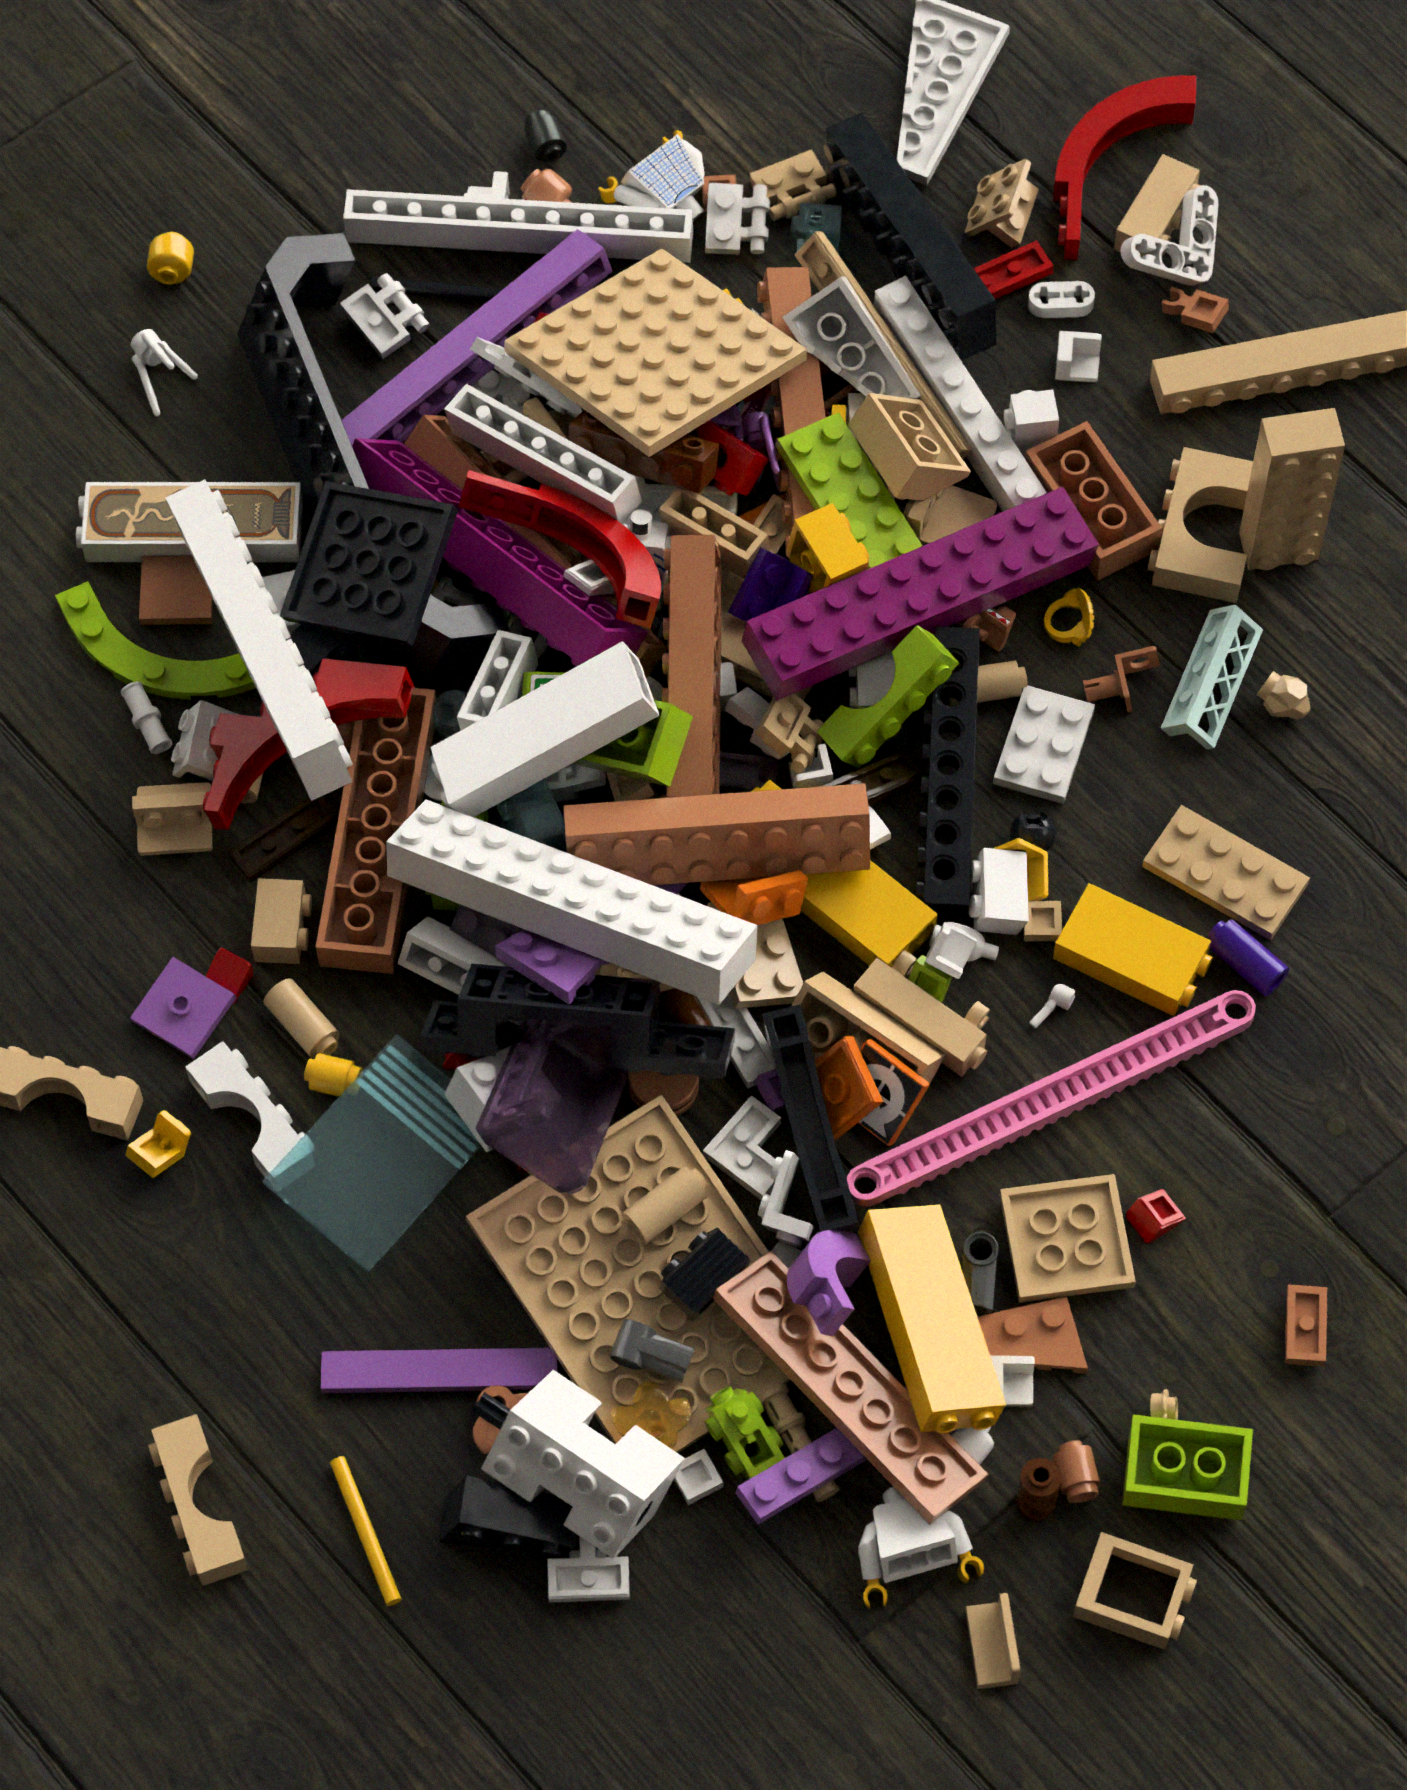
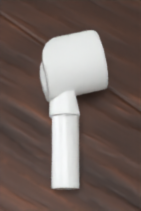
M1064 984L1056 985L1045 1006L1029 1022L1030 1025L1036 1029L1053 1012L1056 1005L1068 1010L1075 999V990Z

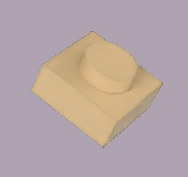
M1028 901L1029 922L1023 927L1024 941H1057L1062 932L1061 901Z

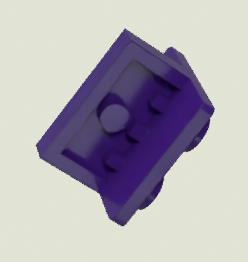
M760 547L728 613L747 622L752 618L802 598L809 591L813 574L783 556Z

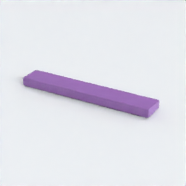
M551 1348L322 1351L321 1392L483 1391L485 1388L493 1385L504 1386L509 1390H532L552 1370L558 1373V1359Z

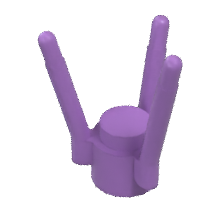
M764 412L749 413L742 419L743 427L735 429L736 437L743 442L746 441L753 449L766 447L778 492H780L778 488L780 468L772 440L770 415Z

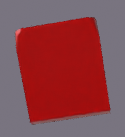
M222 947L215 954L206 974L207 978L234 993L236 999L232 1004L236 1002L254 976L251 963Z
M1164 1189L1138 1198L1125 1215L1146 1243L1156 1240L1186 1219Z

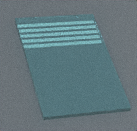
M396 1034L268 1174L262 1183L340 1248L344 1254L348 1255L369 1273L481 1147V1144L444 1095L451 1079Z

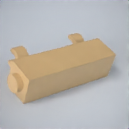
M904 950L892 967L876 958L854 984V992L945 1053L946 1055L942 1063L961 1077L970 1067L976 1069L987 1054V1050H985L986 1034L980 1029L988 1021L989 1017L986 1015L990 1009L977 1001L971 1007L966 1017L962 1018L908 980L914 966L913 964L917 960L913 955Z

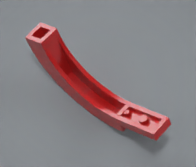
M1196 76L1162 77L1126 87L1098 103L1076 124L1061 150L1056 167L1053 201L1060 202L1059 216L1066 217V223L1059 224L1058 245H1065L1064 259L1078 260L1082 188L1087 174L1095 161L1112 144L1136 131L1165 124H1193L1196 104Z
M468 470L458 507L545 533L575 548L590 560L592 559L595 562L594 564L609 579L617 598L615 619L651 629L660 600V575L648 550L622 523L598 507L562 490L544 484L540 485L539 490H535Z

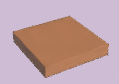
M142 556L139 606L140 625L213 623V598L192 556Z

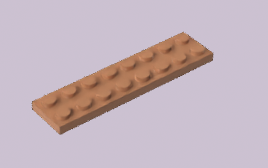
M772 1251L717 1288L713 1299L929 1524L984 1483L988 1473L949 1433L940 1434L936 1431H920L908 1391L843 1324L833 1336L823 1335L819 1332L806 1305L793 1303L787 1286L789 1268Z

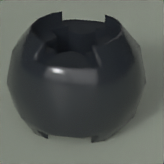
M1022 812L1012 821L1009 834L1011 841L1020 838L1048 851L1054 845L1057 832L1054 821L1046 813L1040 812V815H1025V812Z

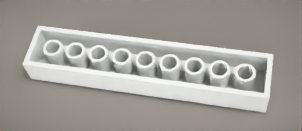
M202 480L165 497L184 541L311 801L351 783L352 779L347 767L352 766L353 763L344 746L343 739L336 724L329 718L331 717L323 698L316 691L317 687L309 670H306L305 666L302 665L304 661L296 644L291 639H288L291 635L283 618L278 613L273 615L278 609L270 592L265 587L260 589L265 586V583L257 566L253 562L247 564V562L252 560V557L244 540L240 537L234 538L240 535L232 516L228 512L222 514L223 511L227 510V507L219 490L211 492L206 480Z
M427 799L386 841L387 876L718 1005H720L756 960L757 925Z

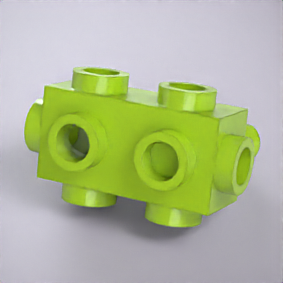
M728 1386L710 1397L713 1404L705 1408L710 1418L706 1419L704 1423L716 1441L721 1438L729 1450L724 1455V1458L735 1475L742 1473L744 1477L751 1479L785 1459L779 1449L783 1446V1442L772 1426L767 1428L760 1415L764 1412V1409L752 1391L747 1393L746 1390L740 1388L733 1391L731 1386ZM753 1442L756 1445V1452L753 1456L748 1457L745 1453V1445Z

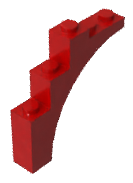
M323 658L319 671L315 672L312 678L317 687L316 691L323 698L331 717L329 718H331L336 726L351 721L377 717L406 718L415 687L406 667ZM263 702L260 709L261 717L220 713L216 726H213L210 731L209 744L218 760H216L213 767L214 779L210 792H206L203 799V811L214 829H229L238 805L254 781L272 762L287 752Z

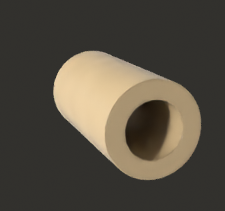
M1016 660L978 666L977 703L1021 697L1022 689L1027 687L1025 668L1018 667ZM961 669L952 670V673L958 672ZM946 698L949 707L959 704V701L955 698Z
M288 978L279 982L266 994L263 1001L264 1005L311 1058H315L318 1053L331 1055L337 1049L340 1033L293 979Z
M684 1166L622 1212V1217L634 1236L641 1243L647 1244L707 1198L705 1189L709 1187L708 1183L696 1168L690 1171Z

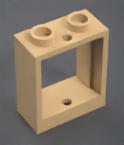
M1101 1532L1075 1606L1073 1617L1165 1650L1169 1637L1175 1640L1178 1639L1185 1617L1177 1613L1181 1601L1190 1603L1197 1582L1196 1579L1190 1578L1193 1564ZM1111 1555L1178 1578L1162 1626L1096 1602Z

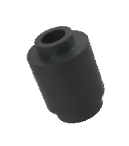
M545 110L530 114L525 120L524 132L535 158L540 162L547 163L559 160L565 153L567 144L556 118Z

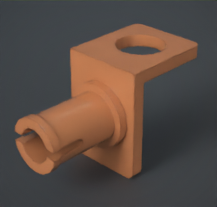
M1156 646L1116 654L1115 660L1118 669L1114 670L1115 674L1083 680L1087 702L1092 703V701L1120 695V698L1125 699L1127 712H1133L1125 674L1160 666ZM1139 657L1149 658L1141 663H1132L1134 659Z

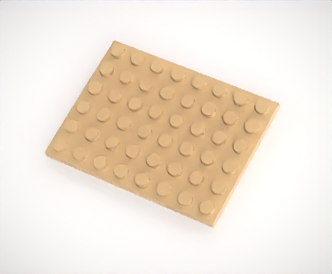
M662 1095L466 1215L467 1223L572 1382L602 1402L594 1415L615 1445L636 1425L676 1453H679L709 1433L704 1421L710 1417L705 1408L713 1404L710 1397L719 1390L731 1386L733 1391L737 1388L744 1389L747 1393L752 1391L758 1398L767 1390L791 1381L716 1301L695 1321H692L660 1290L661 1281L664 1279L660 1275L663 1269L676 1257L680 1261L692 1252L688 1246L702 1231L709 1235L716 1227L719 1228L733 1244L737 1245L749 1257V1266L768 1253L760 1238ZM685 1166L690 1171L696 1168L708 1183L709 1187L705 1189L707 1198L647 1244L641 1243L626 1225L622 1212ZM624 1319L643 1323L654 1329L656 1335L694 1349L682 1383L644 1368L642 1370L626 1368L609 1358Z

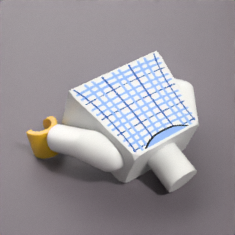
M674 131L672 139L668 140L666 137H662L663 145L628 170L621 180L623 185H618L617 179L610 176L606 179L610 189L598 188L601 199L605 203L609 204L618 201L635 207L693 210L694 221L704 212L693 197L705 184L703 179L705 174L702 153L683 140L681 131Z

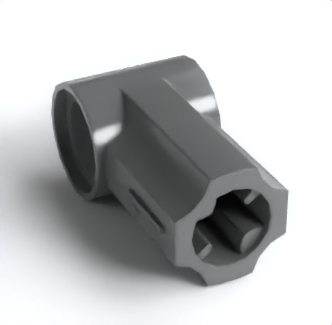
M983 1231L969 1235L965 1240L961 1256L962 1272L976 1315L993 1312L996 1261L999 1251L995 1237ZM980 1247L988 1251L990 1257L986 1260H977L972 1257L970 1251Z
M624 1319L609 1358L626 1368L633 1370H642L644 1368L682 1383L694 1349L656 1335L654 1329L643 1323Z

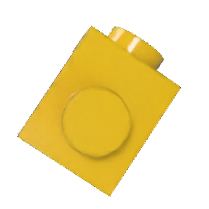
M163 1110L157 1115L154 1128L128 1145L125 1156L154 1178L184 1157L191 1132L181 1121Z

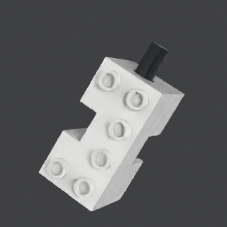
M554 1370L512 1409H509L484 1392L479 1401L474 1405L473 1412L498 1428L500 1432L481 1469L529 1502L544 1488L573 1507L564 1526L613 1559L655 1515L685 1459L636 1425L616 1445L588 1426L602 1402Z

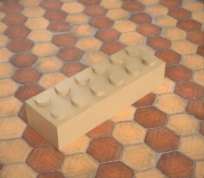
M1335 408L1262 418L1239 531L1244 554H1247L1246 563L1248 570H1271L1280 565L1293 563L1305 565L1313 560H1319L1345 448Z

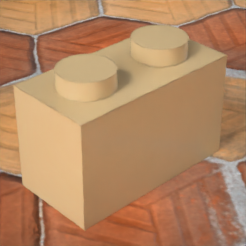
M258 878L251 941L255 962L300 964L301 950L307 951L308 928H303L304 916L310 917L312 910L311 894H306L303 880Z

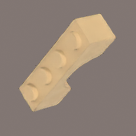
M9 1046L8 1049L0 1047L1 1106L21 1111L29 1102L41 1095L48 1093L68 1094L77 1098L86 1106L87 1118L92 1131L128 1141L144 1101L139 1085L124 1076H115V1078L103 1076L100 1072L88 1066H80L79 1069L67 1066L61 1060L51 1056H44L43 1059L34 1057L18 1047Z
M197 1414L151 1429L155 1443L149 1444L148 1447L155 1468L163 1465L167 1477L160 1480L166 1502L174 1501L178 1511V1515L171 1518L178 1539L186 1537L190 1551L184 1552L183 1556L190 1576L198 1574L201 1584L204 1586L247 1571L248 1567L233 1523L231 1521L211 1519L202 1514L193 1504L195 1483L200 1474L213 1463Z

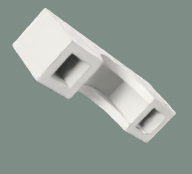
M222 1041L186 1066L189 1081L211 1109L226 1106L239 1107L249 1111L260 1121V1136L251 1151L256 1167L278 1193L315 1167L312 1152L315 1151V1148L303 1132L297 1135L290 1126L293 1121L286 1109L281 1104L275 1107L268 1096L271 1093L259 1076L254 1079L246 1070L249 1065L239 1050L234 1049L231 1051Z

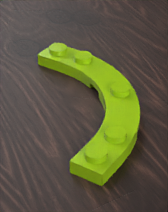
M88 581L55 595L57 603L79 645L94 662L97 661L104 668L112 672L116 679L127 685L139 681V683L143 684V688L147 693L191 700V696L217 695V698H222L256 688L240 653L220 659L186 661L163 657L135 645L125 638L109 621Z

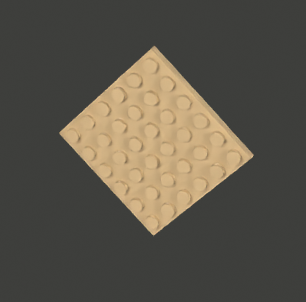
M662 248L504 340V349L507 354L648 457L807 360V349Z

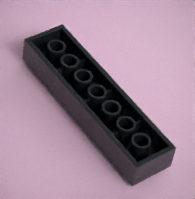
M863 112L827 127V143L824 144V151L828 158V166L825 168L827 178L830 183L839 187L847 208L855 210L863 231H869L873 236L874 244L881 256L886 255L889 259L894 276L897 279L904 276L907 277L961 361L997 345L996 300Z

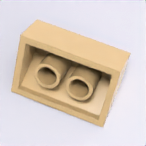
M868 393L848 424V427L856 437V441L872 461V466L880 473L888 485L890 493L898 499L923 501L967 478L971 473L922 400Z

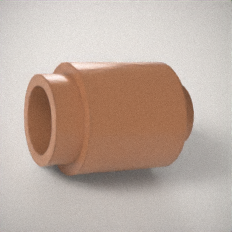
M1069 1441L1061 1444L1058 1447L1059 1451L1053 1455V1461L1060 1470L1062 1494L1067 1495L1069 1503H1081L1096 1498L1099 1495L1097 1487L1100 1486V1479L1091 1447L1082 1445L1081 1441Z

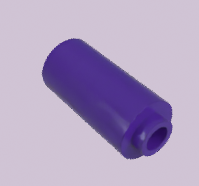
M1229 920L1227 923L1224 921L1218 922L1208 934V938L1211 940L1209 949L1264 997L1270 995L1289 973L1290 968L1234 920Z

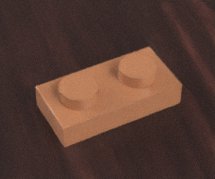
M1288 1285L1286 1289L1285 1364L1324 1367L1326 1363L1327 1287Z

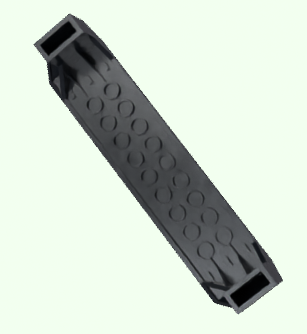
M344 233L286 237L265 266L262 276L256 284L252 300L246 307V314L237 333L295 480L301 484L303 500L311 520L315 514L325 481L369 489L296 308L336 305L355 262ZM430 595L413 646L358 636L368 663L406 667L411 679L430 681L458 677L467 671L478 672L497 631L510 632L501 608L495 602L451 607Z

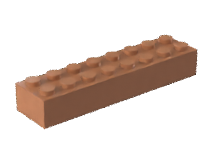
M715 534L672 535L671 548L664 549L665 571L668 570L669 583H664L663 596L664 604L668 605L669 618H663L664 640H667L669 653H663L662 656L663 675H667L668 688H662V702L673 704L692 715L693 719L671 786H665L667 794H661L660 798L720 794L722 557Z
M414 688L406 718L377 717L355 721L349 754L353 765L347 767L352 782L344 785L316 942V952L321 967L394 974L409 884L387 876L386 841L423 803L431 755L430 747H432L436 725L434 716L436 713L437 719L438 713L435 690Z
M865 783L563 805L567 853L650 885L773 877L801 870L804 874L870 869V814Z

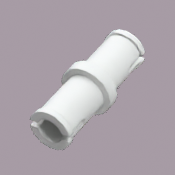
M141 682L129 683L122 688L121 695L124 697L133 715L132 723L134 727L141 730L151 753L160 754L165 752L172 746V741L169 739L160 721L161 713L159 709L152 706Z

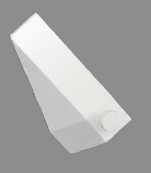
M845 276L838 278L782 317L798 342L810 354L817 357L832 371L857 388L863 395L867 396L868 393L912 399H917L921 396Z

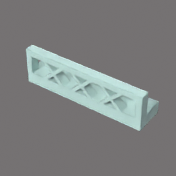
M1236 605L1209 611L1161 726V729L1169 736L1188 733L1204 748H1215L1263 631L1257 623ZM1239 625L1248 632L1242 646H1240L1237 634ZM1228 653H1231L1234 664L1231 675H1228L1225 664ZM1217 682H1219L1222 695L1218 705L1215 704L1212 691ZM1204 712H1207L1210 726L1207 733L1198 726Z

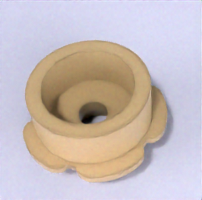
M1164 1389L1163 1393H1152L1150 1404L1151 1417L1178 1420L1177 1397H1169L1167 1389Z

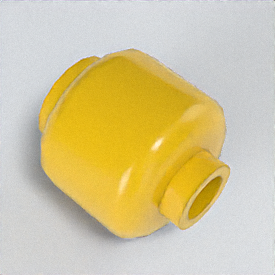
M167 232L155 237L150 243L147 259L149 274L155 280L167 285L179 284L185 281L191 274L194 256L192 244L181 234L175 232Z

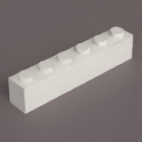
M468 384L464 385L444 409L452 433L538 482L572 494L598 507L622 524L642 502L637 482L633 475Z

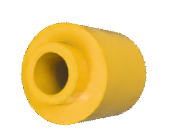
M318 1053L315 1059L308 1060L304 1072V1081L309 1082V1090L346 1098L348 1095L356 1097L360 1088L356 1082L359 1079L362 1080L363 1068L355 1066L354 1061Z

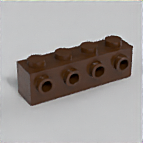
M585 410L569 424V441L629 474L699 494L716 475L719 443L686 434L648 457Z

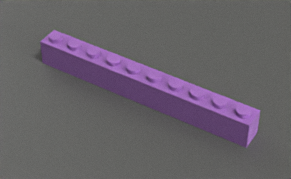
M579 229L573 232L343 418L341 421L351 445L355 438L404 442L423 415H437L451 402L465 384L474 385L493 369L494 364L470 350L477 337L504 347V340L532 325L540 311L550 314L588 292L612 272L604 247Z

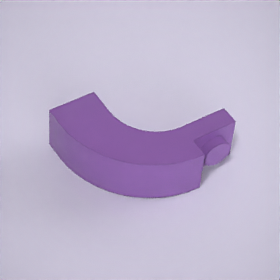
M842 1230L819 1232L806 1245L787 1273V1286L793 1303L806 1305L819 1332L823 1335L833 1336L854 1310L843 1287L850 1288L871 1261L857 1234Z

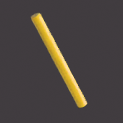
M344 1456L337 1457L330 1464L387 1606L397 1604L401 1601L400 1594Z

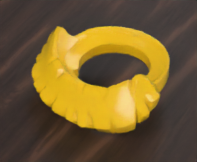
M1080 588L1070 590L1064 594L1063 598L1052 603L1047 609L1044 616V627L1048 635L1055 641L1061 643L1072 642L1079 647L1091 636V630L1094 628V610L1092 609L1093 605L1090 602V597L1085 591ZM1071 607L1081 610L1082 620L1073 629L1061 632L1052 627L1051 618L1058 609Z

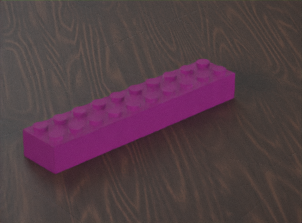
M355 438L352 448L369 489L453 504L458 509V513L443 558L446 559L445 564L450 569L471 579L470 584L476 589L492 595L496 599L495 603L500 608L521 618L520 622L524 627L542 634L547 638L546 643L550 647L569 655L574 666H579L622 641L635 655L637 654L648 631L641 626L615 619L617 608L601 595L589 596L563 576L566 568L503 520L458 507L463 489L406 445L395 440Z
M1060 487L752 618L746 623L741 641L775 700L778 701L893 651L916 625L931 634L935 633L936 626L949 627L1090 566L1099 544L1064 487Z

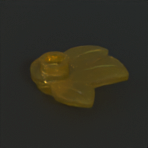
M649 1381L643 1382L636 1389L633 1397V1406H617L611 1409L612 1422L622 1437L635 1425L650 1435L651 1432L661 1431L664 1432V1435L656 1439L671 1449L676 1445L677 1433L688 1425L691 1417V1408L687 1398L680 1397L669 1401L664 1390L657 1384Z

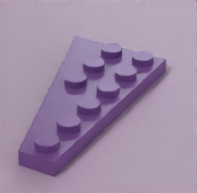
M688 883L653 886L677 895ZM525 929L495 945L496 958L530 980L537 982L538 985L547 991H552L555 996L569 1005L573 998L576 997V990L582 984L588 986L595 979V971L601 965L610 964V962Z

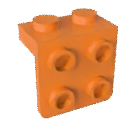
M801 870L773 877L701 882L700 890L719 911L752 924L760 925L799 915L808 878Z

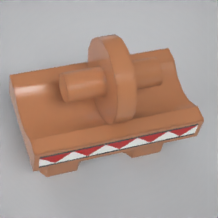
M1006 606L999 607L997 610L990 608L955 625L961 628H980L979 640L999 652L1005 647L1016 613Z

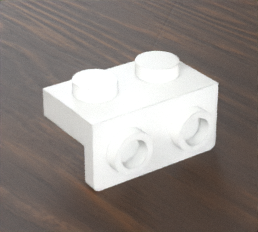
M200 700L190 710L186 709L180 718L178 726L179 730L182 731L181 738L176 744L171 757V761L175 763L172 775L180 778L186 772H190L213 781V767L218 758L209 744L210 731L213 726H216L220 713H236Z

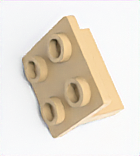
M1025 158L1015 164H1009L992 175H986L979 182L974 206L970 209L967 216L969 219L965 229L967 235L971 237L987 229L1011 248L1021 244L1039 190L1026 180L1031 166L1030 161Z
M210 783L142 786L137 788V796H132V810L137 823L139 855L207 852L212 850V824L203 811V799L206 792H210Z

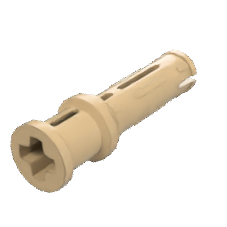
M780 1384L761 1394L758 1399L774 1426L773 1428L777 1431L780 1438H783L791 1454L812 1443L804 1428L806 1424L805 1416L801 1412L798 1413L787 1394L789 1392L787 1384ZM832 1480L814 1491L813 1494L816 1501L821 1502L839 1491V1487Z

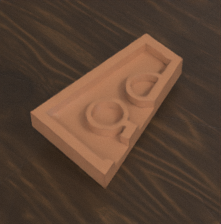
M1067 1296L977 1317L990 1356L1035 1357L1034 1367L1037 1370L1051 1371L1052 1368L1073 1370V1373L1087 1374L1088 1367Z

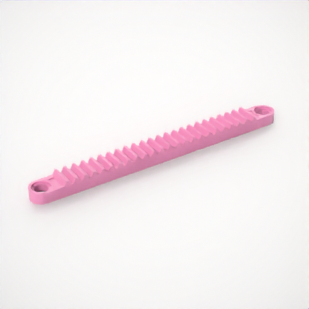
M1233 990L1226 992L854 1167L847 1176V1183L853 1203L858 1206L869 1207L899 1193L905 1194L912 1187H920L926 1180L932 1181L937 1175H945L952 1168L958 1169L967 1161L973 1162L978 1156H985L994 1148L1000 1149L1005 1143H1013L1020 1136L1026 1137L1035 1129L1041 1130L1047 1123L1053 1124L1062 1116L1066 1118L1075 1110L1081 1111L1088 1104H1096L1100 1098L1106 1099L1115 1091L1121 1092L1128 1085L1134 1086L1141 1079H1149L1153 1073H1161L1168 1066L1174 1067L1181 1060L1187 1061L1194 1054L1200 1055L1205 1049L1216 1047L1219 1042L1250 1027L1255 1016L1256 1006L1254 1000L1243 991ZM1233 1003L1240 1004L1245 1008L1247 1014L1241 1019H1233L1226 1014L1225 1008ZM868 1177L876 1183L877 1187L872 1193L862 1194L855 1189V1182L859 1178Z

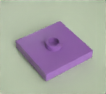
M172 957L130 1019L138 1026L194 1059L228 1011L236 996L193 968Z

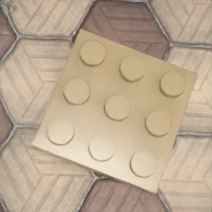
M1115 1174L1000 1189V1201L1019 1303L1135 1287L1136 1281Z

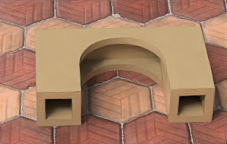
M1183 447L1181 460H1173L1169 480L1175 481L1174 489H1166L1162 510L1168 511L1166 520L1159 519L1158 522L1162 527L1159 550L1152 549L1149 559L1148 570L1154 571L1153 586L1237 603L1247 554L1218 549L1198 542L1188 533L1183 520L1190 512L1205 505H1222L1244 510L1253 461Z

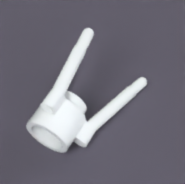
M145 329L137 333L131 341V347L136 353L132 357V361L140 374L153 414L159 416L160 409L145 365L156 366L163 362L168 369L172 370L175 367L173 363H175L191 379L196 380L198 375L169 348L165 341H161L153 330Z

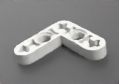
M1201 185L1187 191L1184 195L1179 245L1146 234H1138L1126 239L1122 243L1121 257L1125 264L1133 269L1189 286L1207 281L1212 275L1218 215V197L1215 191L1209 186ZM1194 227H1197L1202 232V244L1194 240ZM1163 251L1171 256L1172 266L1170 269L1162 262L1161 256ZM1140 252L1145 254L1151 252L1150 254L1140 257ZM1193 263L1194 268L1189 266L1183 268V266Z

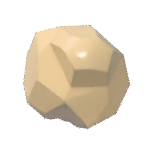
M1273 671L1257 693V696L1264 700L1263 705L1271 716L1300 719L1305 717L1310 711L1307 685L1297 677L1287 675L1281 677Z

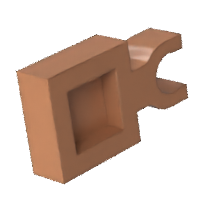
M1171 287L1170 299L1175 302L1165 299L1162 301V312L1170 315L1181 314L1183 324L1214 333L1229 309L1228 299L1197 289L1191 297L1186 295L1184 291Z

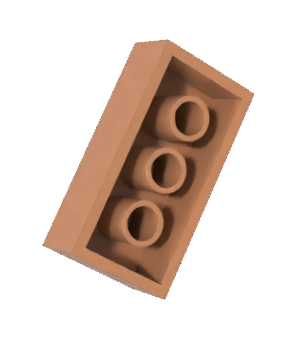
M1088 421L1026 450L1025 460L1046 492L1049 493L1064 487L1098 542L1099 546L1090 566H1087L1097 581L1150 555L1152 549L1159 550L1162 527Z

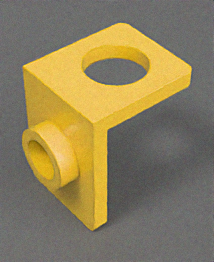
M1020 838L993 848L1027 851L1028 901H1040L1047 898V851Z

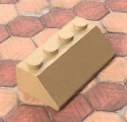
M824 971L804 981L792 1006L801 1005L814 1061L844 1036H853L859 1050L865 1041L872 1039L927 1082L931 1083L946 1055Z

